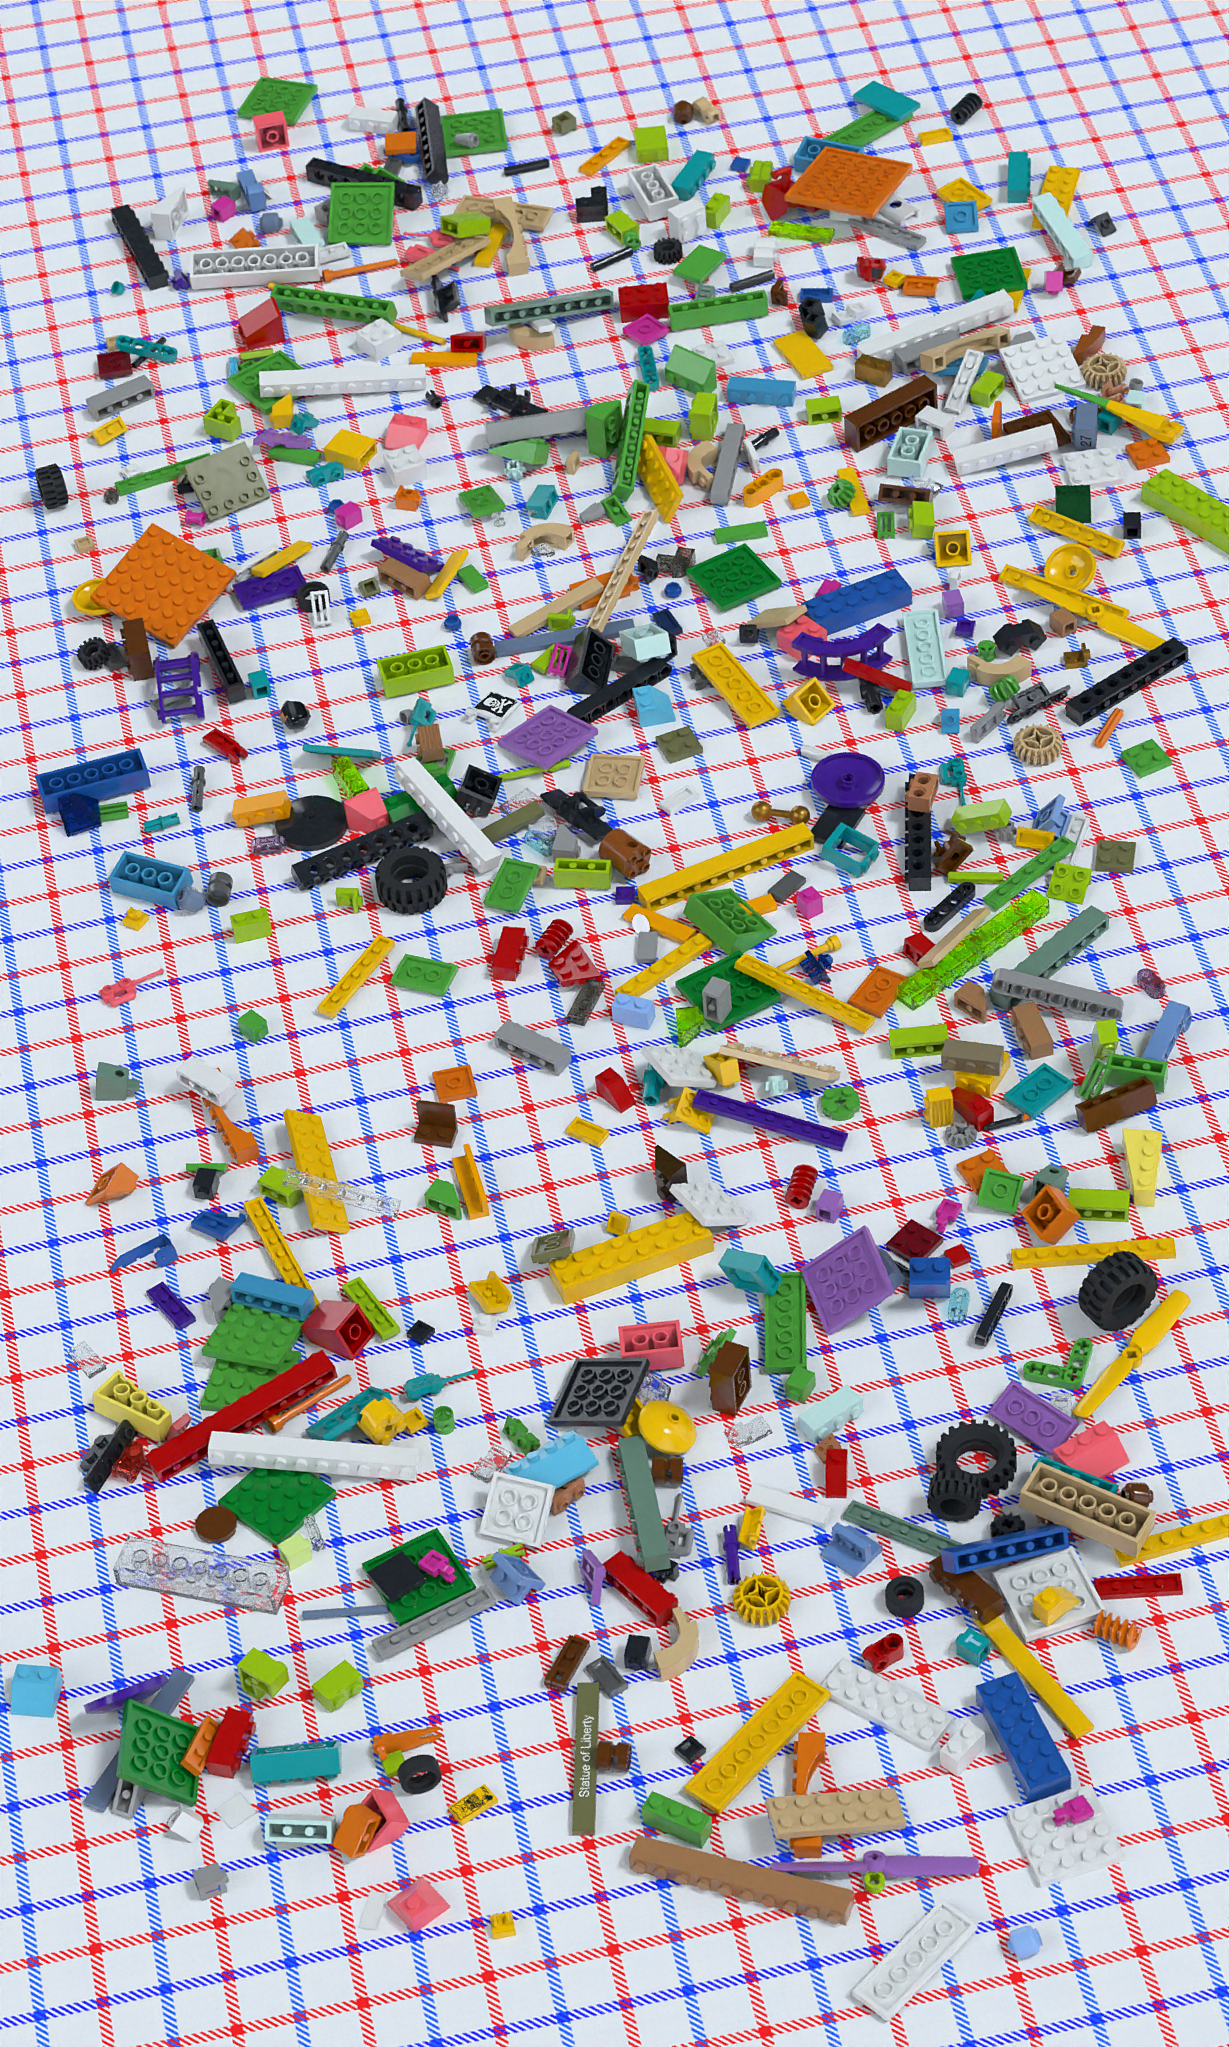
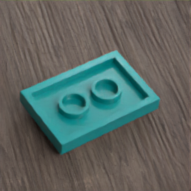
M1043 1063L1005 1093L1004 1100L1024 1114L1029 1115L1030 1118L1035 1119L1072 1089L1073 1081Z

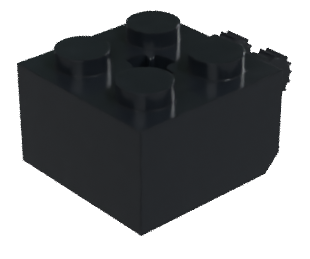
M469 764L462 777L454 801L456 804L463 806L464 813L469 809L473 810V817L477 818L479 813L488 816L496 800L503 778Z

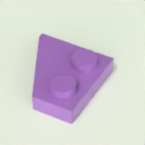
M582 1550L580 1571L584 1578L586 1590H592L590 1603L591 1605H600L602 1581L606 1576V1570L591 1550Z

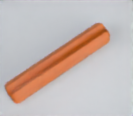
M1114 709L1094 740L1096 747H1104L1123 717L1124 711L1122 709Z

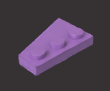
M268 429L253 439V445L259 446L262 442L268 443V446L272 447L284 444L286 448L307 449L313 445V438H307L306 435L302 434L295 436L290 432L277 433L276 430Z

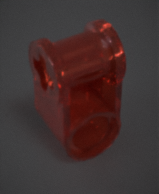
M131 1442L126 1446L112 1467V1477L124 1478L128 1483H133L147 1462L142 1444Z

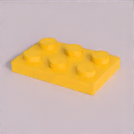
M962 177L936 190L937 196L947 203L976 200L977 211L992 204L990 196Z

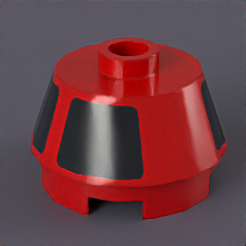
M859 256L855 263L857 276L864 278L866 282L881 280L887 268L886 260L881 258H864Z

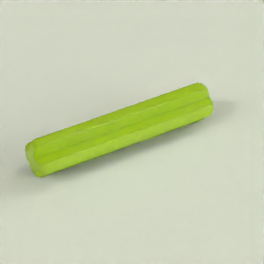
M948 872L949 883L1001 884L1004 880L1002 872Z

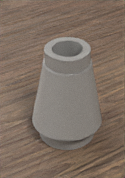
M474 132L456 134L455 143L474 148L479 143V136Z
M595 502L580 513L579 516L581 521L585 523L603 518L606 512L600 502Z

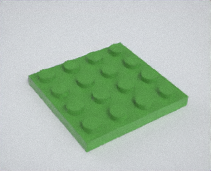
M260 77L237 111L238 117L252 119L253 116L283 111L286 124L295 125L318 91V86L315 84Z
M502 108L441 116L446 157L508 150ZM474 132L479 136V143L474 148L455 143L456 134Z
M331 182L328 244L333 245L346 242L347 245H392L395 183Z
M279 350L228 377L227 383L267 415L272 412V405L284 396L260 397L259 372L303 370V368ZM292 396V400H295L300 396Z
M233 1302L202 1348V1356L278 1371L302 1334L301 1326L305 1321Z
M291 1350L278 1371L216 1359L200 1404L201 1410L220 1411L224 1406L232 1404L241 1396L255 1390L259 1385L269 1382L276 1375L282 1374L293 1365L300 1363L302 1358L301 1352Z

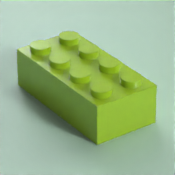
M445 644L376 660L378 676L386 698L455 683L453 665Z

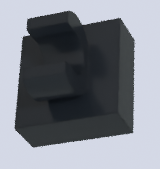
M670 1559L671 1568L656 1571L655 1574L658 1575L656 1580L662 1584H665L668 1579L675 1582L679 1577L677 1562Z

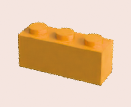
M285 790L236 799L233 803L232 817L238 828L286 819L290 817L291 801Z

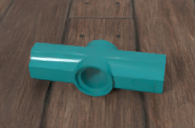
M648 1062V1068L644 1071L642 1099L643 1103H646L648 1106H655L660 1102L661 1090L665 1086V1080Z

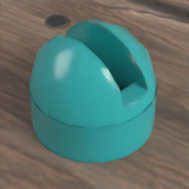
M115 281L111 286V291L114 294L121 295L125 292V286L123 283Z

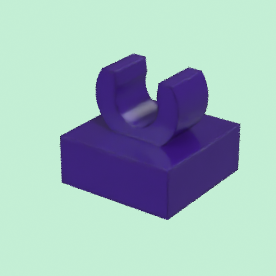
M179 268L173 271L175 277L171 280V283L174 284L172 287L176 291L181 287L185 290L191 287L189 278Z

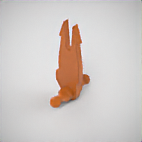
M427 1727L426 1729L409 1730L396 1734L388 1732L381 1736L375 1735L373 1737L372 1749L381 1760H386L388 1753L401 1750V1752L411 1750L441 1738L442 1734L421 1737L441 1730V1728Z

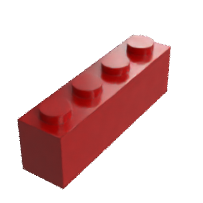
M620 1550L602 1564L606 1570L604 1579L659 1628L673 1618L672 1609L677 1608L679 1603L677 1597L665 1590L660 1581H655L648 1572L645 1573V1568H640L630 1555L627 1556Z

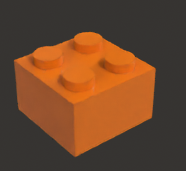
M1048 1184L1042 1188L1021 1212L1041 1240L1056 1245L1081 1217L1060 1189Z

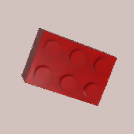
M666 282L618 287L622 323L633 322L647 313L655 319L669 318V297Z

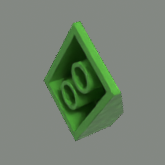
M528 438V441H518L488 449V453L532 465L547 464L551 444L545 443L544 439Z

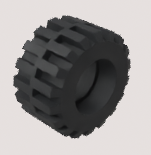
M55 463L37 468L35 477L44 506L49 510L67 505L69 501L68 492L59 466Z
M960 1469L941 1470L930 1479L927 1507L931 1510L932 1514L946 1521L965 1522L967 1519L971 1520L979 1514L983 1485L979 1479H976L975 1475L969 1474L967 1471H960Z

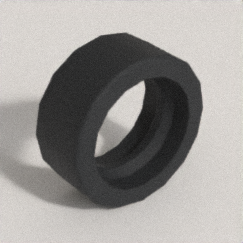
M317 581L301 585L296 592L300 609L313 613L311 600L305 598L310 595V592L328 590L330 604V594L327 585ZM323 594L321 597L324 610L326 609L325 595ZM318 598L315 599L316 612H320Z
M427 1754L410 1757L397 1770L402 1789L410 1794L428 1792L435 1788L442 1779L437 1759ZM427 1772L421 1776L412 1777L417 1773Z

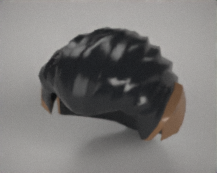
M287 700L280 710L282 723L294 730L303 729L311 717L309 709L299 701Z

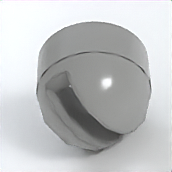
M1132 378L1129 383L1130 390L1141 391L1143 381L1138 378Z
M405 709L399 713L403 724L407 725L410 723L412 710Z

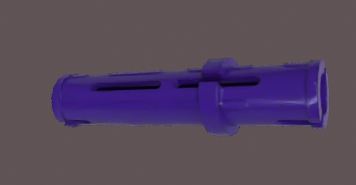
M729 1524L730 1531H728L727 1525L723 1527V1549L726 1552L728 1584L735 1585L734 1579H736L738 1585L739 1580L741 1581L738 1556L740 1544L737 1541L736 1526Z

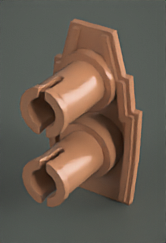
M1108 380L1101 390L1100 397L1124 403L1122 395L1128 394L1129 388L1128 386L1125 387V383L1114 387L1111 381Z

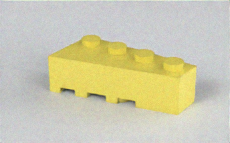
M1127 1128L1122 1130V1145L1135 1206H1155L1163 1131Z
M117 1370L93 1393L95 1412L118 1423L127 1419L135 1431L158 1442H161L166 1437L172 1425L171 1412L155 1399L149 1398L147 1392L143 1389H138L131 1379H126L121 1371Z

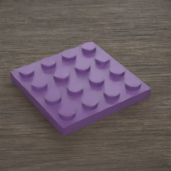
M549 705L498 739L497 742L499 747L546 770L598 735V729Z
M865 1225L800 1268L824 1330L828 1335H832L895 1293L871 1232Z

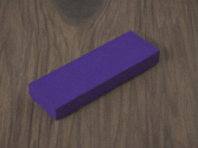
M163 1281L146 1291L149 1299L179 1331L196 1322V1317Z

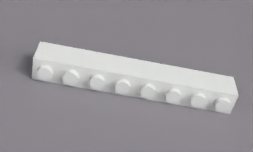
M415 757L397 763L394 772L396 781L404 787L406 792L412 796L429 818L455 844L462 855L471 862L472 866L480 874L498 867L502 856L500 851Z

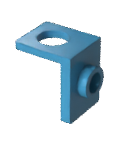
M959 708L941 709L942 734L960 733Z

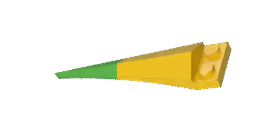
M1055 383L1054 388L1091 403H1098L1099 407L1130 422L1156 440L1173 444L1184 433L1185 426L1175 421L1170 422L1168 417Z

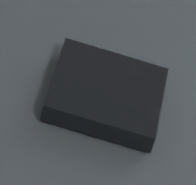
M403 1551L367 1572V1577L390 1604L426 1583L425 1576Z

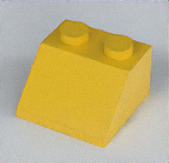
M969 529L933 533L937 567L972 565Z
M816 677L804 681L782 701L793 717L811 726H814L836 706Z

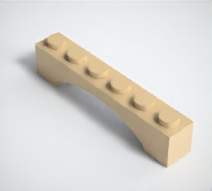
M512 196L493 199L496 222L500 221L510 231L514 240L509 254H506L509 277L528 274L530 259L526 257L528 256L527 247L523 246L525 245L524 235H521L523 234L522 226L518 224L520 223L519 213H515L517 212L516 202H513Z
M994 326L920 352L921 369L932 373L946 369V365L958 358L964 357L967 348L982 352L1008 347L1011 342L1010 329Z

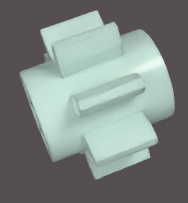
M513 459L506 463L507 468H504V472L508 479L512 478L517 481L521 477L523 478V472H526V469L521 461L518 462Z
M783 1075L768 1076V1081L764 1082V1091H769V1096L784 1095V1090L788 1089V1080H783Z

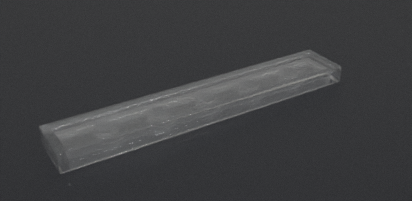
M291 1168L286 1169L282 1186L393 1218L398 1217L402 1201Z

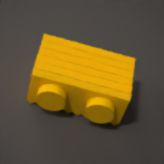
M944 1086L926 1090V1097H923V1104L926 1110L923 1111L925 1122H929L930 1128H941V1126L945 1127L954 1123L953 1096L950 1087Z

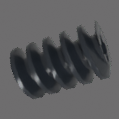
M967 93L951 109V119L957 125H963L982 107V99L975 93Z

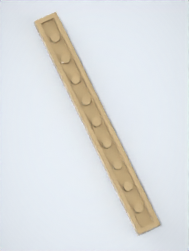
M657 509L642 513L590 618L587 627L590 626L599 634L604 631V627L660 515Z

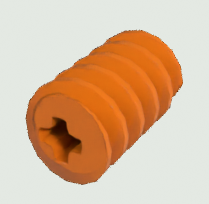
M1102 1609L1093 1625L1095 1636L1098 1638L1102 1636L1106 1641L1111 1640L1113 1644L1118 1643L1120 1647L1126 1646L1128 1650H1133L1138 1644L1142 1628L1136 1630L1137 1624L1135 1622L1128 1627V1619H1125L1121 1624L1120 1616L1112 1620L1113 1614L1111 1612L1107 1617H1104L1105 1610Z

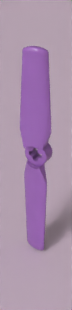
M873 1850L866 1852L863 1855V1860L775 1862L771 1863L769 1868L780 1872L867 1873V1871H883V1875L886 1877L977 1874L980 1865L976 1857L885 1856L883 1852Z

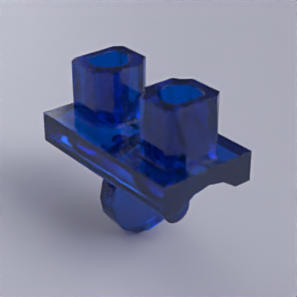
M810 950L804 952L807 958L799 963L804 972L807 974L815 968L813 972L808 974L813 984L816 985L823 980L828 984L831 979L824 969L830 970L832 968L833 958L831 955L819 954V959L817 960Z

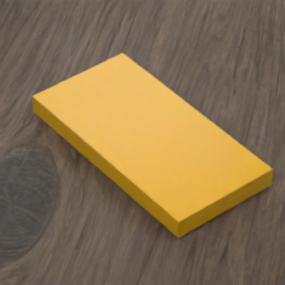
M803 329L773 340L775 347L803 380L833 370V364Z

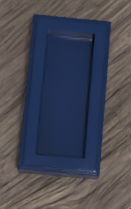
M668 608L652 614V619L661 629L668 631L674 636L683 633L682 627Z

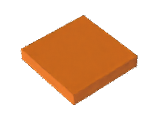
M416 131L385 134V155L417 153Z
M995 401L991 421L992 439L1001 437V401Z
M470 1064L432 1072L439 1103L478 1096Z

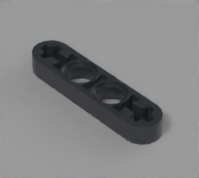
M963 882L924 917V929L927 932H937L975 897V885L971 882ZM952 900L960 901L957 904L951 903ZM943 910L948 911L947 914H940L939 912Z
M1005 1282L1000 1284L977 1330L975 1344L984 1347L988 1345L1012 1296V1284Z

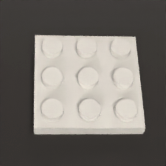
M1113 447L1062 454V461L1070 485H1090V489L1123 484V476Z
M655 1045L642 1047L640 1053L670 1086L716 1087L718 1081L704 1067L702 1062L694 1056L689 1048L658 1047Z
M715 1182L672 1184L669 1190L703 1227L747 1225L750 1219L744 1213V1210L733 1201L732 1197L727 1195L721 1189V1186Z
M494 1471L479 1533L541 1548L556 1486Z

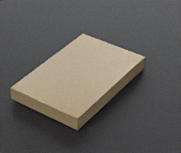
M806 605L766 609L746 624H756L757 629L787 626L807 612Z

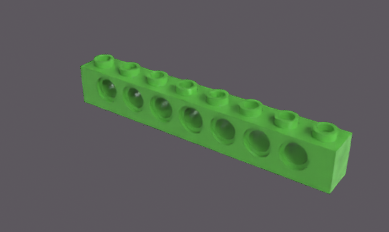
M275 284L270 298H275L279 310L373 323L383 318L392 326L398 315L394 302L389 300Z
M636 379L627 391L611 496L615 494L618 499L626 502L635 487L651 385Z

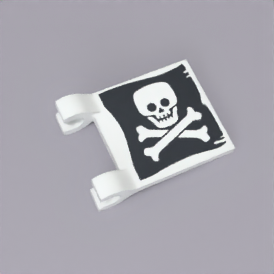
M490 691L472 709H466L465 714L469 716L465 719V722L474 723L478 715L490 719L489 723L493 724L490 727V731L498 732L502 722L521 705V701Z

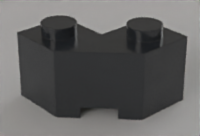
M807 296L798 306L801 322L809 337L820 339L829 329L825 319V312L819 299Z
M1030 619L1022 620V623L1014 625L1011 623L1004 624L993 635L998 649L1011 657L1022 645L1036 651L1047 640L1042 627Z

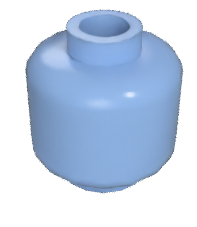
M1030 1925L1012 1930L1010 1932V1940L1007 1941L1010 1953H1015L1019 1959L1039 1953L1040 1946H1043L1037 1928L1033 1929Z

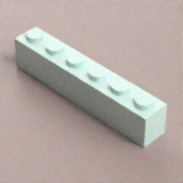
M1050 192L1033 197V212L1071 268L1079 267L1083 269L1091 266L1092 250L1086 246L1084 238L1080 237L1078 229L1074 228L1071 219L1067 218L1063 207L1059 206L1056 197H1053Z

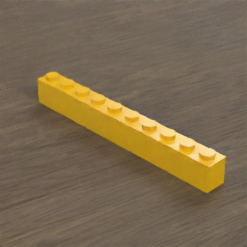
M804 822L638 886V901L642 907L655 912L688 899L690 894L706 892L815 849L814 835Z

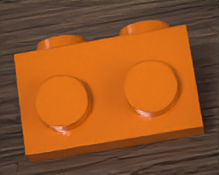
M244 227L229 239L235 249L262 246L255 238L256 235L251 230L247 231Z

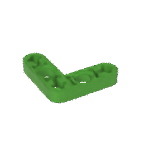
M1087 1338L1077 1339L1073 1345L1067 1367L1038 1361H1028L1023 1366V1376L1030 1382L1069 1390L1079 1389L1083 1384L1092 1356L1093 1344ZM1085 1347L1083 1354H1080V1349ZM1075 1361H1081L1084 1363L1080 1367L1073 1365ZM1049 1373H1057L1058 1377L1050 1378L1047 1375ZM1073 1373L1076 1374V1379L1070 1381L1073 1378Z

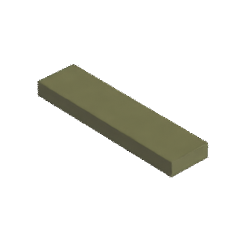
M535 800L486 826L481 831L493 844L545 816V812Z

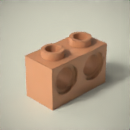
M916 772L914 779L910 781V791H907L905 796V802H908V810L930 813L939 788L937 774Z

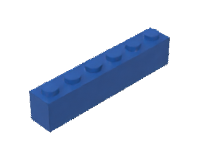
M1050 1524L941 1549L943 1571L958 1574L1069 1548L1067 1527Z

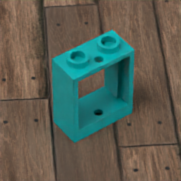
M841 822L824 843L820 857L859 878L863 872L866 873L868 871L871 861H875L878 858L880 843ZM842 840L867 853V856L861 863L835 850Z
M727 1248L718 1263L719 1267L737 1289L774 1296L783 1280L765 1255Z

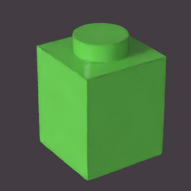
M252 1009L237 1019L239 1032L253 1043H256L269 1033L266 1019Z
M796 1366L785 1382L786 1397L805 1403L816 1386L815 1373Z

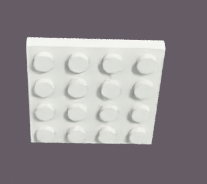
M1063 333L999 349L1000 357L1022 404L1066 393L1054 388L1055 383L1076 390L1086 388L1084 377Z
M1073 1546L992 1572V1577L1026 1643L1093 1621L1102 1609L1105 1610L1104 1617L1107 1616V1610ZM1048 1586L1065 1587L1080 1600V1603L1047 1627L1033 1614V1598Z
M1091 1784L1007 1811V1817L1040 1888L1125 1861V1853ZM1083 1794L1094 1810V1816L1075 1825L1070 1820L1061 1826H1056L1052 1820L1055 1817L1053 1811L1057 1808H1063L1064 1802Z

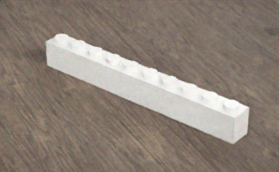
M1003 289L856 345L857 359L862 354L889 361L895 359L896 350L953 330L960 334L1014 313L1013 299Z
M425 364L260 371V397H282L287 394L303 396L426 390Z
M212 1431L208 1446V1463L416 1481L419 1468V1448Z

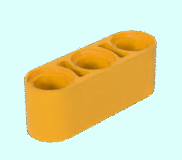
M778 468L771 469L743 488L744 505L748 508L756 507L782 490L784 487L782 470Z

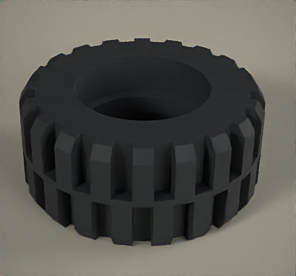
M406 846L400 850L395 849L393 853L386 854L384 859L380 860L375 870L379 900L389 910L393 912L398 911L399 914L408 913L409 915H414V913L418 912L421 914L427 909H433L435 904L438 905L442 901L448 889L445 864L442 858L434 851L430 852L425 847L413 846V848H409ZM409 878H421V880L412 883L401 882Z
M1129 1251L1115 1252L1112 1256L1108 1255L1103 1261H1099L1096 1267L1088 1272L1087 1278H1084L1082 1287L1079 1289V1307L1102 1330L1118 1331L1119 1329H1125L1127 1325L1135 1323L1137 1318H1141L1145 1314L1144 1311L1151 1306V1301L1156 1296L1155 1291L1158 1290L1157 1275L1135 1253Z

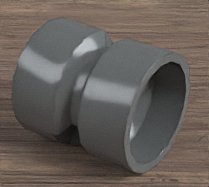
M215 872L210 875L206 893V900L209 904L223 907L229 903L233 878L225 872Z

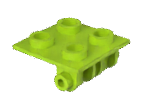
M1056 862L1046 897L1083 905L1088 885H1091L1092 869Z

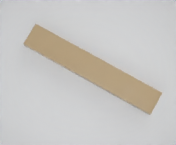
M594 577L508 627V631L515 638L527 636L548 624L549 613L565 614L568 609H574L605 590L604 586Z
M989 907L972 910L917 962L919 969L935 966L991 913Z

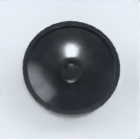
M312 795L291 801L290 817L275 821L276 834L284 845L294 850L318 851L328 848L337 843L348 829L345 808L337 800L326 796Z

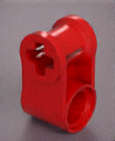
M890 1633L874 1644L867 1646L862 1652V1657L870 1662L874 1672L880 1673L904 1657L903 1638L897 1633Z

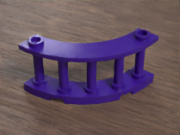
M877 623L868 631L860 634L858 638L835 639L834 642L824 641V638L814 637L802 631L791 642L792 648L801 651V660L792 669L809 678L816 677L818 680L824 681L856 679L857 676L842 671L845 657L860 654V661L858 662L878 670L893 659V656L884 652V642L892 636V630ZM877 647V650L867 657V652ZM808 654L819 656L820 663L808 660ZM827 657H840V665H827Z
M198 651L191 652L188 657L160 661V656H157L153 660L154 671L156 670L160 709L157 710L158 720H162V723L166 724V717L188 714L197 715L198 719L205 718L203 696L198 693V687H201V677L199 674L201 667ZM189 668L187 673L162 676L164 671ZM181 680L193 681V685L190 688L162 690V683ZM184 695L195 697V705H192V707L165 710L163 698Z

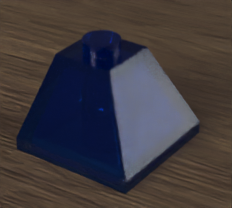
M71 793L57 798L59 813L67 837L102 826L98 799L78 793Z

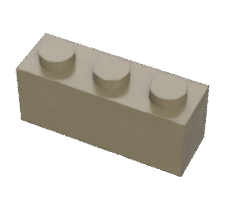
M945 1039L941 1054V1069L1000 1076L1004 1061V1046Z

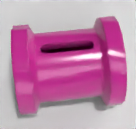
M187 510L185 514L186 525L197 524L200 527H204L206 513L192 512V510Z

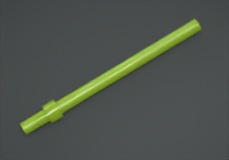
M570 759L558 761L546 770L535 766L496 776L503 778L502 781L546 771L555 772L557 769L571 766Z

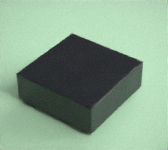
M418 1320L406 1332L407 1338L423 1346L435 1334V1328Z
M690 1735L675 1747V1753L689 1765H692L706 1753V1748Z

